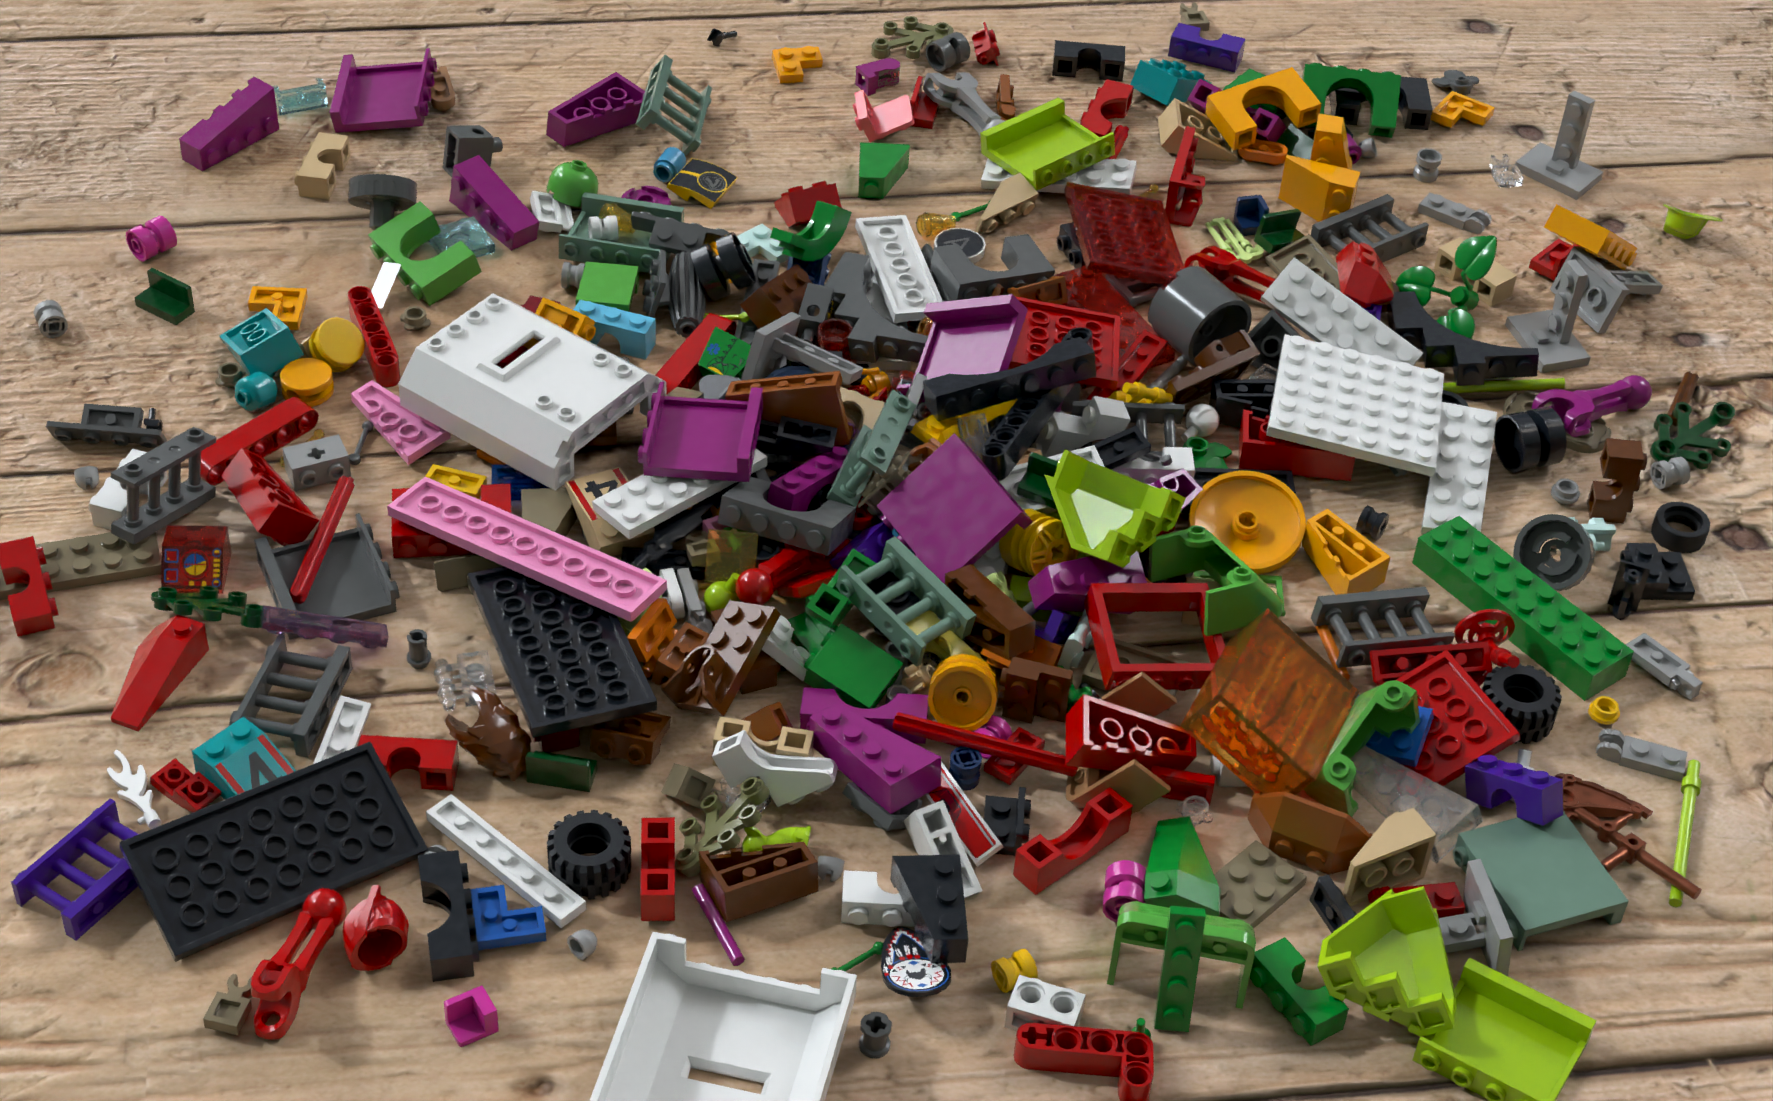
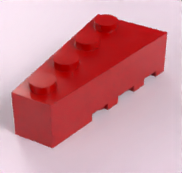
M1083 694L1066 714L1065 766L1116 771L1135 759L1149 771H1151L1152 765L1185 770L1197 757L1195 731Z

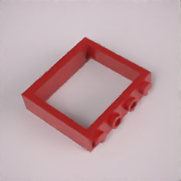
M1207 583L1090 584L1084 605L1105 690L1115 689L1140 672L1145 673L1165 690H1212L1217 688L1219 680H1228L1232 669L1222 633L1211 636L1204 634L1206 591L1209 590ZM1196 611L1210 663L1120 664L1107 612Z

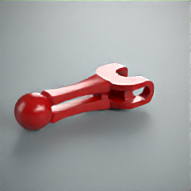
M1216 246L1205 247L1200 253L1190 255L1184 264V268L1191 267L1193 262L1197 260L1199 267L1206 269L1231 291L1249 296L1262 302L1260 299L1265 291L1240 280L1238 276L1267 288L1275 281V278L1255 270L1240 259H1237L1232 253Z
M846 539L828 556L785 543L784 549L768 561L760 563L758 568L747 569L739 575L735 584L737 597L744 603L764 605L770 600L773 592L786 581L809 571L833 568L829 561L850 540Z
M322 888L309 894L303 903L302 912L299 913L296 924L286 942L270 960H262L252 975L250 981L251 994L255 998H260L259 1006L254 1015V1030L257 1036L270 1040L280 1039L292 1025L299 1008L301 993L306 989L313 966L325 944L334 935L335 929L343 923L346 917V902L337 891ZM312 929L315 930L305 949L302 951V953L299 955L296 961L292 963L305 939L311 933ZM271 1014L279 1015L280 1020L276 1024L265 1025Z

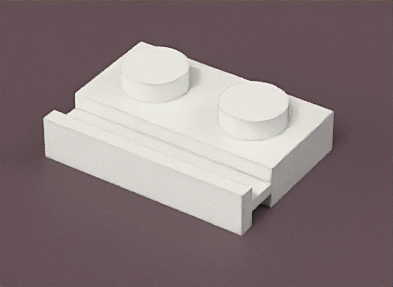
M532 191L530 203L532 213L539 221V230L561 233V230H565L569 233L574 225L570 205L555 200L553 194Z

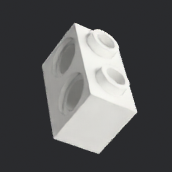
M1019 975L1007 1005L1005 1028L1017 1031L1021 1025L1026 1023L1078 1027L1083 1014L1085 994L1070 988H1062L1045 983L1036 978Z

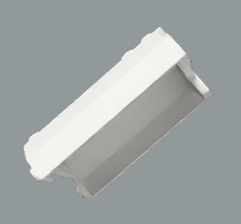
M491 294L416 347L398 383L400 406L554 490H557L566 481L575 476L574 453L638 403H640V413L647 416L648 410H652V393H657L660 382H664L665 396L667 395L666 381L496 294ZM532 338L540 341L503 369L496 365Z
M652 932L590 1101H825L856 997L857 975L842 970L822 968L820 989L812 988L805 984L798 985L772 977H761L739 970H728L706 963L686 961V938L677 937L673 934ZM695 1068L763 1083L764 1086L761 1094L688 1079L690 1069Z

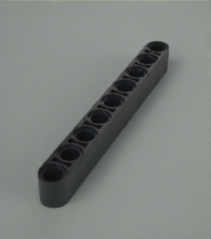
M1074 328L1061 341L1081 337L1093 349L1092 331L1088 328ZM1075 383L1017 399L980 450L981 461L998 481L1005 479L1010 474Z

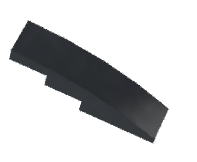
M781 416L780 424L761 420L756 449L762 453L774 455H805L832 452L838 428Z

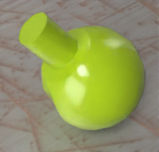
M733 573L727 582L718 581L707 588L703 601L710 615L711 611L725 608L729 600L740 602L735 591V584L739 574Z

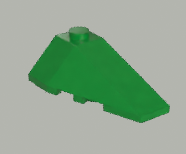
M1190 816L1159 820L1145 874L1144 900L1146 904L1168 908L1170 906L1205 909L1207 915L1220 916L1221 890Z

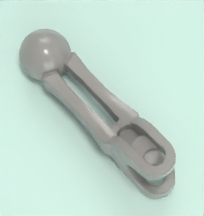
M957 72L955 80L946 78L940 73H927L923 84V90L933 102L950 108L951 111L968 121L979 135L980 132L1005 122V120L1001 119V116L993 112L980 98L976 91L978 81L970 73ZM933 82L939 87L937 91L933 86Z

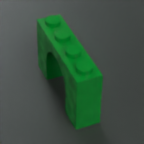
M1320 63L1305 64L1302 80L1322 103L1320 114H1324L1325 100L1329 94L1342 88L1354 89L1362 93L1370 104L1371 114L1368 135L1393 137L1396 129L1401 75H1396L1389 71L1382 73L1371 72L1369 69L1364 68L1354 70L1347 69L1345 66L1329 67L1323 66ZM1317 122L1304 127L1316 129Z

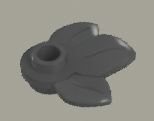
M1447 70L1444 72V77L1433 78L1431 82L1440 87H1450L1452 91L1459 94L1467 95L1470 94L1473 85L1479 83V78L1476 76H1466L1458 70Z

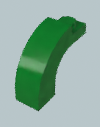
M817 200L808 225L801 232L793 234L773 227L770 238L780 241L779 247L784 248L782 254L804 261H815L826 256L838 244L847 228L852 212Z
M852 549L841 566L846 565L857 575L875 565L876 562L857 550ZM840 568L828 584L824 582L821 584L805 610L806 614L831 630L840 624L854 605L836 587Z

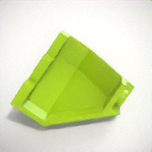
M1065 449L1057 463L1054 477L1045 475L1071 548L1122 568L1130 563V556L1136 551L1142 553L1156 542V535L1162 530L1168 532L1175 526L1186 499L1172 490L1150 486L1090 462Z
M1424 886L1399 893H1394L1393 889H1390L1322 940L1317 967L1330 996L1341 1001L1347 999L1363 1006V1011L1387 1022L1391 1019L1408 1027L1409 1032L1420 1037L1454 1029L1456 1011L1455 992L1437 909H1433Z

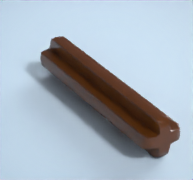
M1689 371L1684 374L1667 414L1672 418L1674 426H1677V419L1673 416V410L1679 402L1689 404L1699 379L1697 373L1692 374Z

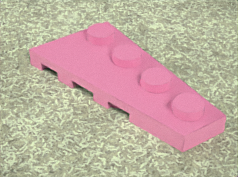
M373 380L351 393L352 402L373 423V426L408 465L450 439L449 432L400 406V397Z

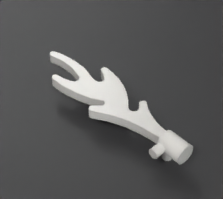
M115 750L114 755L122 763L123 771L117 773L109 767L107 772L116 785L126 790H119L117 792L119 798L131 802L144 813L143 817L137 819L139 825L147 823L150 829L161 826L162 822L157 812L151 808L154 796L152 790H148L143 796L147 786V775L143 765H139L137 774L132 775L131 767L125 756L120 751Z

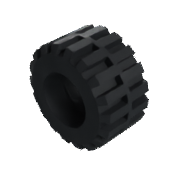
M1521 663L1516 668L1509 666L1493 668L1491 673L1487 674L1482 690L1520 734V740L1517 742L1530 744L1531 740L1538 742L1542 740V737H1547L1550 734L1562 699L1559 686L1554 684L1555 680L1552 677H1547L1546 672L1541 669L1536 670L1531 665L1522 666Z
M584 810L577 811V815L572 816L568 814L564 816L563 822L557 821L554 824V830H550L548 834V871L581 898L586 896L588 900L595 899V896L601 895L602 898L609 896V891H618L621 889V883L625 884L629 879L628 874L631 873L632 868L631 836H629L627 826H622V821L619 818L612 819V814L607 812L599 814L598 810H591V813H584ZM595 853L597 855L584 856L582 854Z

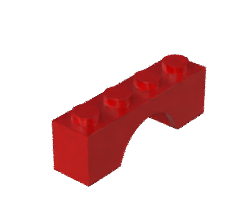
M1106 79L1102 88L1098 87L1095 100L1091 99L1088 111L1083 112L1080 125L1099 137L1111 133L1113 123L1108 120L1125 118L1132 105L1134 86Z
M1111 787L1107 788L1086 803L1079 818L1065 833L1052 840H1047L1039 834L1016 849L1013 876L1037 895L1129 832L1133 805Z

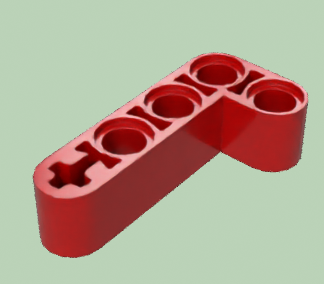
M1026 1023L1018 1028L1013 1056L1014 1061L1020 1067L1028 1070L1118 1077V1097L1120 1101L1149 1100L1154 1076V1046L1152 1040L1146 1034L1134 1031L1042 1023Z

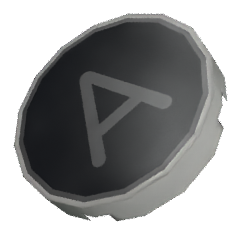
M950 228L940 232L935 238L934 247L958 244L973 264L984 256L986 246L984 238L979 233L970 229Z

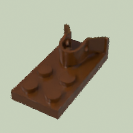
M1239 330L1229 336L1214 340L1194 358L1197 367L1183 378L1181 375L1172 378L1167 383L1168 388L1165 389V392L1172 394L1173 400L1171 403L1187 404L1211 393L1213 379H1240L1258 358L1260 352L1244 330ZM1216 346H1220L1222 351H1218Z
M729 600L705 644L693 649L682 661L681 667L665 684L662 683V692L679 709L724 717L781 615L780 612L771 606ZM691 663L692 667L690 668V670H689V672H688V669H687V668H688V665Z

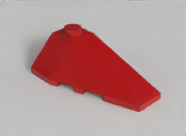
M176 615L156 626L136 650L110 717L111 722L138 732L209 651L205 623Z

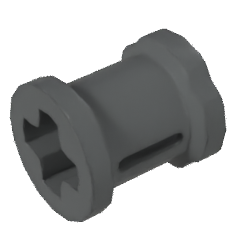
M871 1012L863 1016L861 1020L860 1030L863 1034L859 1040V1048L869 1058H881L890 1050V1039L888 1036L891 1033L892 1022L886 1014Z

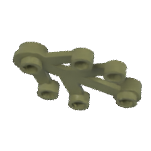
M914 16L904 18L905 29L897 28L896 22L887 21L884 23L883 33L888 36L895 35L902 38L890 41L885 38L875 39L872 43L871 54L875 58L885 59L890 56V49L908 45L906 47V57L917 59L920 57V50L925 40H928V45L937 39L953 33L954 29L944 22L937 23L934 26L918 23V19Z
M749 777L743 781L740 786V797L720 819L719 814L723 807L722 802L715 794L705 797L700 804V807L706 814L705 833L699 842L698 834L701 832L702 827L696 818L690 817L680 824L679 830L684 835L685 841L684 848L679 851L675 860V868L679 873L687 877L698 874L700 872L699 851L709 850L710 855L729 851L730 848H735L740 843V837L736 831L745 827H752L760 821L762 815L756 806L763 803L770 794L763 780Z

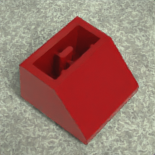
M826 181L814 183L812 187L804 190L803 186L790 188L788 192L782 193L781 198L774 202L775 208L788 227L809 223L817 200L842 208L836 183L827 185Z

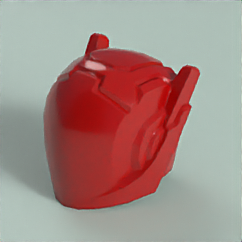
M379 885L371 886L368 898L358 903L350 911L343 925V941L346 954L352 968L360 971L377 970L391 965L393 959L403 953L408 943V919L398 904L381 895V887Z

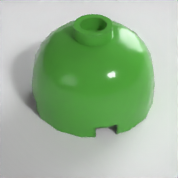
M573 160L572 162L558 165L552 171L546 191L547 193L553 192V198L563 204L580 207L584 192L598 194L599 183L597 176L587 167L585 162Z

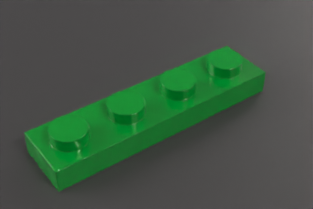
M1170 906L1154 1016V1029L1189 1032L1206 919L1205 909Z

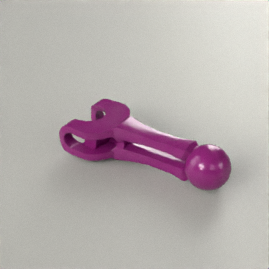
M1630 375L1611 385L1598 389L1576 390L1573 392L1551 389L1541 392L1535 397L1532 409L1544 407L1545 404L1551 402V406L1548 407L1554 409L1560 416L1562 422H1564L1565 432L1572 437H1578L1588 434L1591 422L1602 416L1644 407L1651 399L1652 389L1645 378L1638 375Z

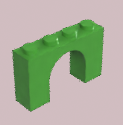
M419 201L368 234L373 244L370 246V249L378 260L382 258L383 262L401 264L397 273L400 282L404 286L409 285L411 292L418 300L422 298L431 306L482 271L475 254L461 240L433 258L421 261L409 259L416 248L441 233L434 214Z

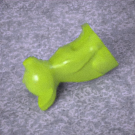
M754 826L745 827L744 831L747 836L744 838L741 848L743 852L762 851L763 845L804 842L808 847L811 826L788 827L768 836L763 835Z

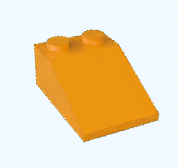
M1287 155L1278 198L1320 222L1353 208L1360 172Z

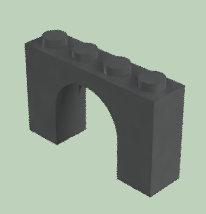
M1029 234L1005 237L1001 260L1009 270L989 271L974 265L958 244L934 247L930 267L952 301L990 297L997 284L1004 287L1002 295H1009L1007 293L1008 288H1018L1048 280L1055 274V269Z
M750 476L749 482H739L722 495L718 523L826 556L852 534L857 508L829 499L814 511L798 512L781 509L767 502L771 482Z

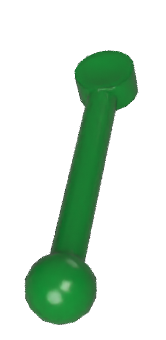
M988 204L961 213L953 212L951 213V220L958 222L962 217L985 210Z
M875 942L872 949L839 968L833 967L831 969L846 972L875 954L881 955L883 943Z

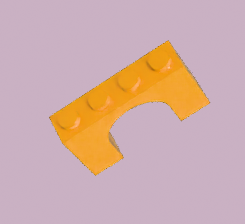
M1291 67L1208 95L1205 114L1234 151L1255 143L1257 125L1245 110L1249 106L1255 104L1277 106L1287 114L1297 128H1301L1317 122L1322 103L1294 68Z
M1557 204L1544 228L1565 238L1571 244L1584 248L1587 252L1624 271L1627 266L1632 265L1637 255V247L1610 230Z

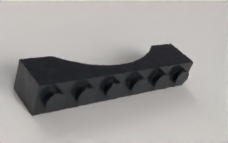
M1081 337L1056 343L1039 358L1013 369L987 374L962 375L949 373L924 380L925 406L937 421H941L1096 377L1095 352Z

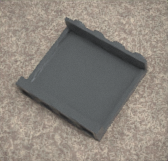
M360 513L355 514L357 528L334 533L308 596L302 604L293 603L289 591L312 539L271 549L267 537L254 539L258 564L289 640L397 612L395 599L400 598L396 581H390L391 574L388 563L381 561L382 553L378 542L373 543L374 538L369 523L364 524Z

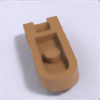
M441 66L433 74L434 87H431L430 103L432 107L439 111H447L455 105V92L447 67Z

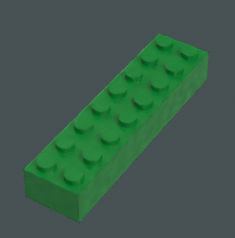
M1457 516L1418 537L1412 560L1416 567L1471 611L1497 609L1510 614L1515 623V630L1508 640L1584 701L1588 700L1626 676L1634 653L1632 649L1462 517ZM1485 620V622L1495 625L1497 620ZM1507 626L1503 629L1504 635L1507 632Z

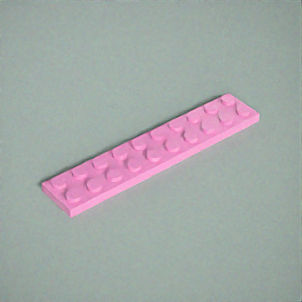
M428 477L421 479L387 506L388 516L630 622L636 619L667 590V580Z

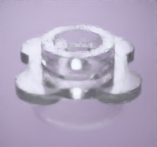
M1189 796L1184 802H1180L1176 806V811L1183 817L1190 816L1194 827L1203 822L1211 823L1213 821L1214 815L1208 811L1209 804L1203 797Z

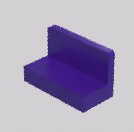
M1052 610L1045 628L1038 625L1035 626V635L1052 643L1065 644L1069 636L1073 634L1080 617L1069 612Z

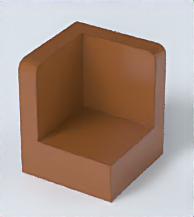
M780 701L768 705L742 719L751 721L752 733L763 741H770L779 737L782 726L793 728Z

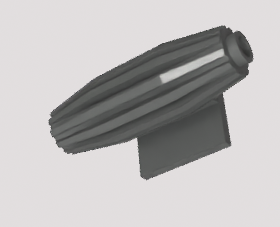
M660 250L657 260L653 259L651 262L650 280H645L642 295L646 297L643 303V312H646V316L654 318L658 306L668 305L675 331L678 335L686 338L704 319L706 310L705 289L695 270L691 252L683 251L680 254H676L668 275L666 274V252Z

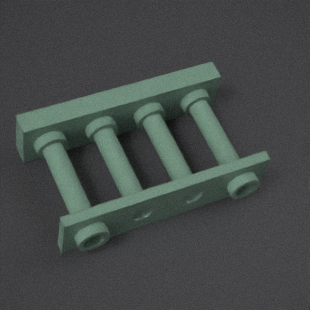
M664 55L650 72L636 125L645 130L650 123L658 124L684 142L682 152L686 157L690 151L695 152L702 142L700 135L707 108L712 101L710 98L712 87L708 85L701 93H698L672 74L670 69L673 60ZM669 84L677 90H679L684 95H686L687 97H689L691 100H693L694 103L691 104L689 101H687L679 94L669 88ZM664 97L689 113L690 118L665 102ZM661 111L686 127L687 131L685 132L662 116Z
M892 390L873 429H870L865 424L860 428L826 499L856 507L862 496L860 493L865 489L873 470L882 476L886 473L916 407L907 397Z
M896 536L886 541L882 559L875 565L857 575L846 565L840 568L836 584L839 592L849 598L899 649L900 653L905 658H908L916 667L922 663L926 644L949 630L953 631L961 640L971 634L976 614ZM887 571L893 572L901 580L877 595L866 585V583ZM908 590L921 599V601L897 615L886 605V603ZM928 610L933 611L941 619L940 622L918 635L906 625V623Z

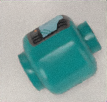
M256 372L243 377L235 386L236 402L246 411L252 413L271 406L276 401L277 384L272 377L263 372Z

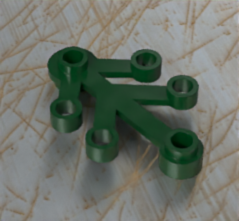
M1686 402L1677 403L1673 410V416L1677 419V437L1673 440L1670 439L1669 432L1673 423L1672 418L1667 414H1659L1654 422V428L1658 431V440L1650 448L1652 458L1655 461L1665 460L1668 462L1671 458L1683 457L1686 461L1693 462L1694 466L1698 469L1708 468L1712 461V456L1709 452L1704 450L1693 452L1681 448L1690 446L1709 449L1718 457L1727 456L1731 449V444L1728 440L1724 438L1710 439L1700 436L1715 426L1723 427L1730 424L1735 415L1734 407L1727 402H1718L1714 405L1708 418L1689 429V415L1692 408Z
M201 586L199 593H177L175 588L160 587L158 591L151 594L154 608L163 611H173L176 615L189 616L192 615L194 609L206 621H221L222 613L241 616L240 624L245 627L262 628L266 624L267 613L264 612V607L257 604L246 605L247 594L244 592L232 591L228 593V598L218 599L217 587Z

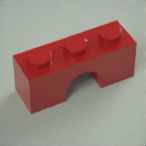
M34 536L0 543V565L6 585L14 583L28 584L24 591L8 595L12 619L18 637L54 629L53 616L59 615L55 597L48 598L47 591L53 590L49 572L43 573L41 565L47 564L43 546L36 547Z
M379 735L360 736L358 746L367 742L372 743L390 779L400 770L413 769L420 773L421 789L454 791L459 766L457 740Z
M675 817L641 818V921H675Z

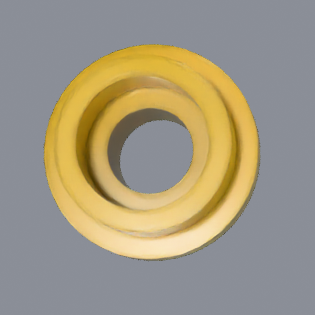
M1607 696L1597 697L1591 702L1588 709L1590 717L1600 724H1613L1618 721L1620 716L1618 703Z

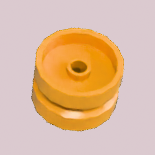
M959 654L948 657L938 664L931 676L927 699L930 713L938 723L969 731L977 730L986 724L995 712L998 691L996 675L988 663L977 656Z

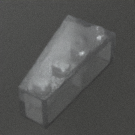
M1366 746L1350 758L1356 767L1353 789L1385 818H1388L1395 812H1403L1414 808L1435 832L1436 839L1430 859L1436 864L1455 847L1459 833L1473 830L1483 822L1478 804Z

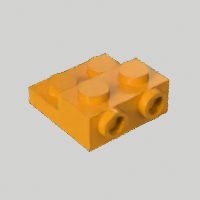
M542 298L535 314L587 341L593 339L596 333L594 326L596 321L547 298ZM532 338L523 346L530 349L540 341Z

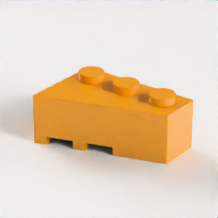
M1318 114L1310 160L1352 170L1344 117Z
M1329 509L1307 520L1302 547L1336 595L1369 592L1385 582L1391 558L1388 554Z

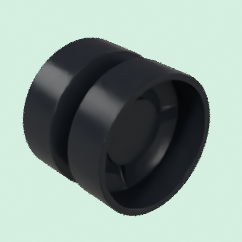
M734 232L716 239L718 255L708 243L691 251L692 261L698 277L707 294L714 302L731 294L729 279L738 290L756 283L753 263L749 253Z
M1550 407L1531 409L1525 413L1516 412L1502 415L1495 424V450L1502 465L1510 472L1515 473L1535 467L1558 464L1565 456L1567 447L1565 428L1560 416Z

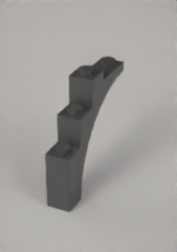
M845 252L824 286L834 287V315L837 335L848 337L850 359L876 363L879 357L919 363L928 336L913 333L894 325L883 318L871 306L866 297L867 287L872 278L870 256Z

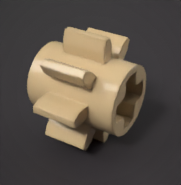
M923 662L917 667L914 664L904 669L907 676L902 678V685L909 688L911 694L928 695L931 676L935 668L931 664L924 666Z

